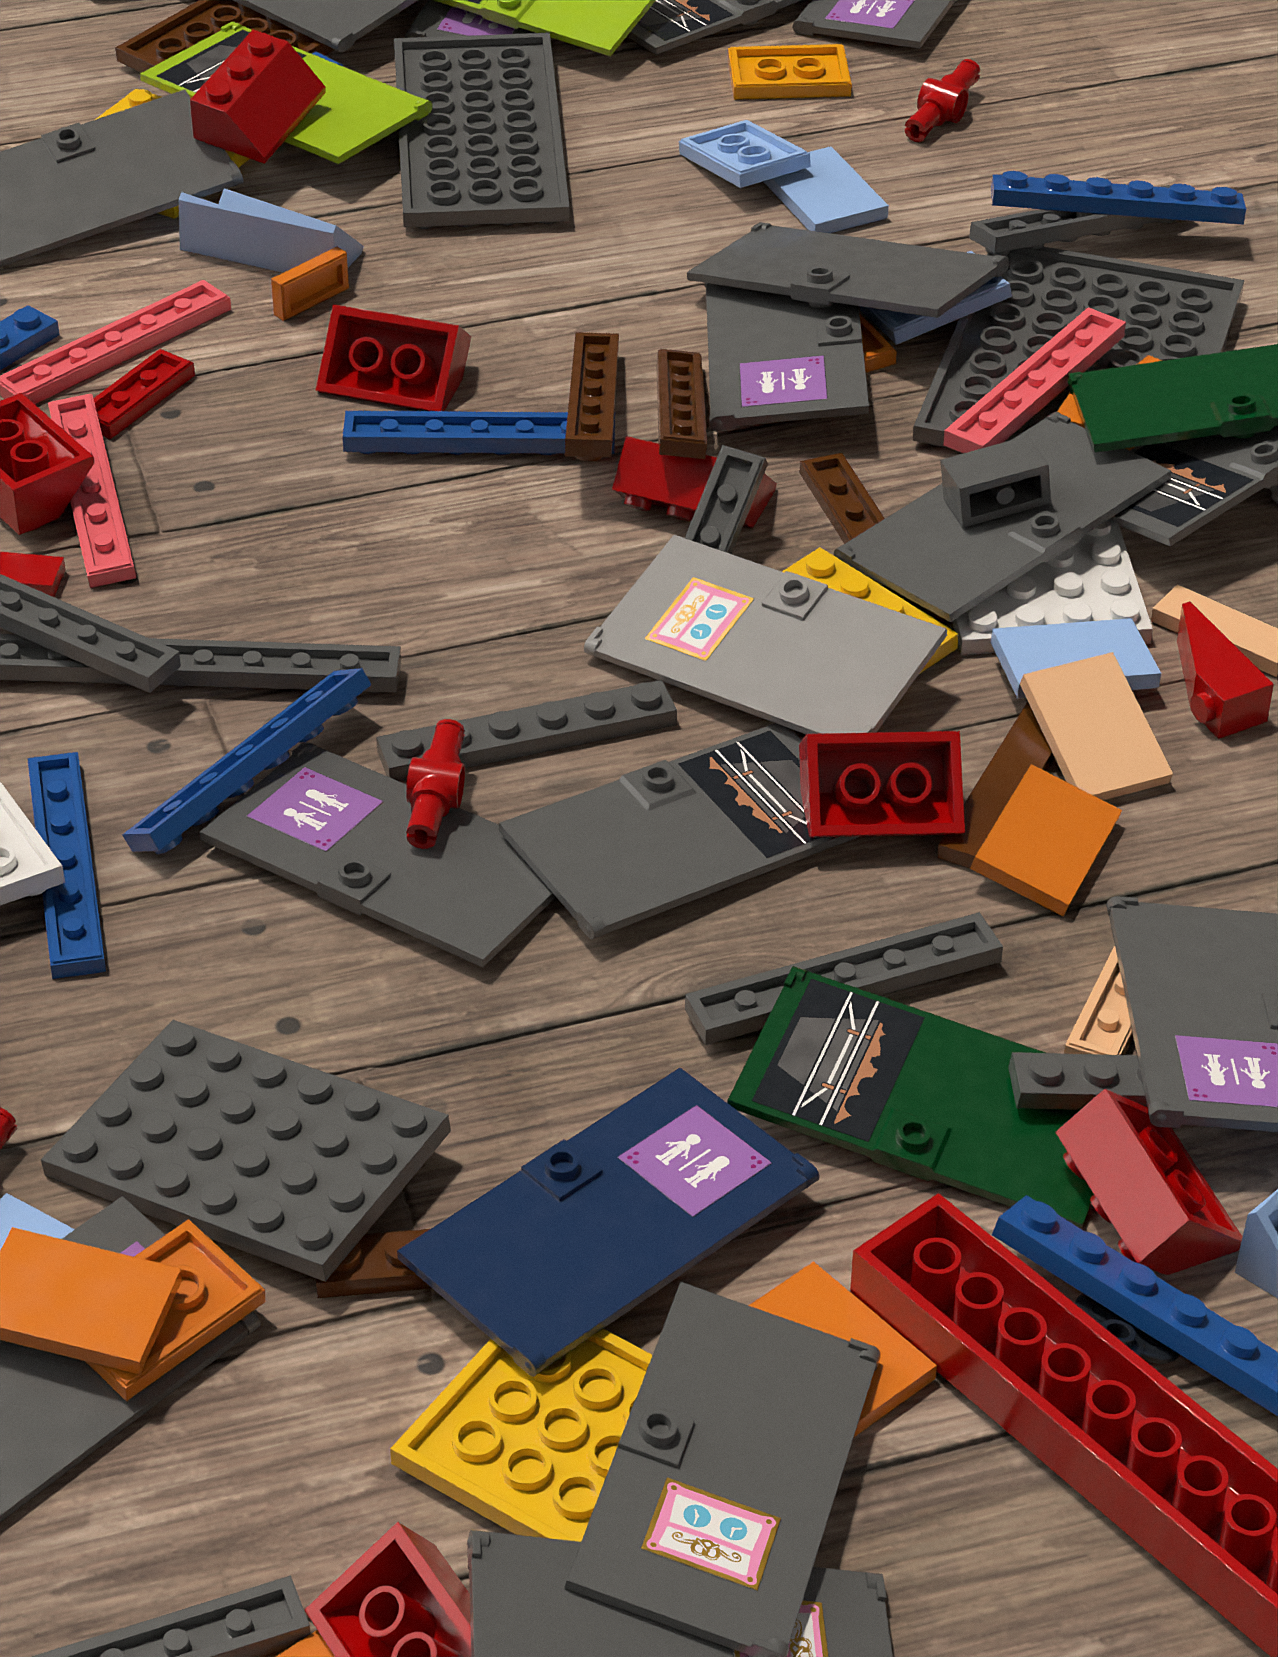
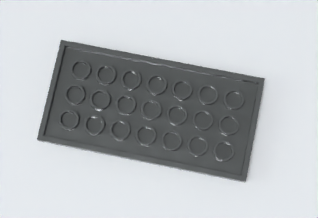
M550 33L394 38L396 88L429 100L433 104L429 115L419 121L413 120L399 129L404 227L428 229L433 226L457 225L459 227H471L477 224L509 226L515 223L540 222L552 224L557 221H570Z

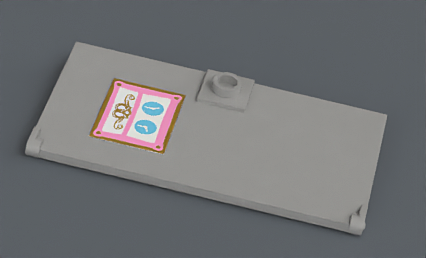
M673 535L600 627H596L588 637L584 645V652L804 734L874 733L879 730L946 638L947 629L830 589L827 584L789 571L784 573Z

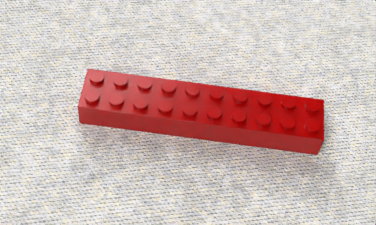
M937 1193L853 1250L850 1292L934 1362L937 1365L936 1371L1244 1635L1270 1657H1278V1468L941 1194Z

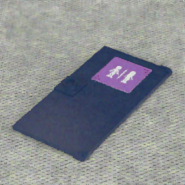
M678 1068L569 1140L563 1139L521 1166V1171L397 1250V1256L403 1264L511 1355L513 1361L519 1367L534 1377L817 1182L820 1175L817 1168L799 1153H792L682 1068Z

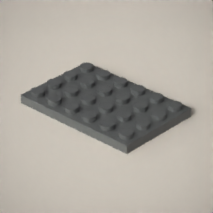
M172 1020L43 1156L41 1163L45 1176L113 1202L123 1196L138 1211L176 1226L189 1219L211 1239L326 1282L451 1132L448 1114Z

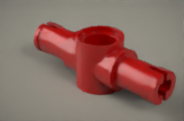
M964 59L952 74L945 75L941 80L933 78L925 80L917 99L918 111L905 123V134L910 140L922 142L935 126L942 125L946 120L958 123L962 119L968 105V90L980 78L979 73L981 70L975 61Z
M443 719L438 721L430 749L423 754L422 758L413 757L410 762L406 799L411 804L413 810L407 827L406 838L409 844L417 848L428 849L433 847L436 843L442 817L449 813L450 808L459 809L462 803L465 786V764L461 763L459 754L465 730L463 725L456 720Z

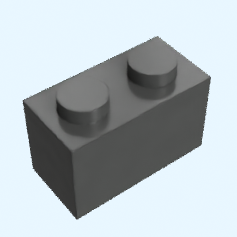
M1029 436L940 460L944 500L963 528L1051 504L1049 464Z

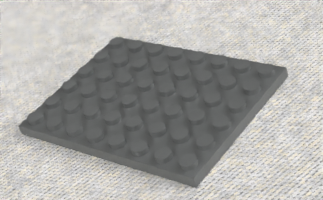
M1044 246L1038 249L1026 247L1014 249L1007 255H1000L1009 258L1008 270L1001 277L1010 283L1012 297L959 318L914 423L912 441L928 443L934 447H947L944 446V430L1088 307L1125 321L1126 327L1125 336L1085 372L1136 365L1148 355L1165 361L1224 352L1242 297L1244 280ZM1069 386L1005 442L1012 440L1052 413L1057 412L1066 397L1071 393Z

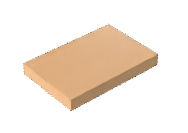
M1113 652L1023 674L1020 686L1066 782L1101 800L1119 797L1170 782L1173 772Z

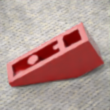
M1191 601L1183 603L1177 645L1190 710L1194 717L1200 723H1203L1218 739L1268 722L1274 684Z

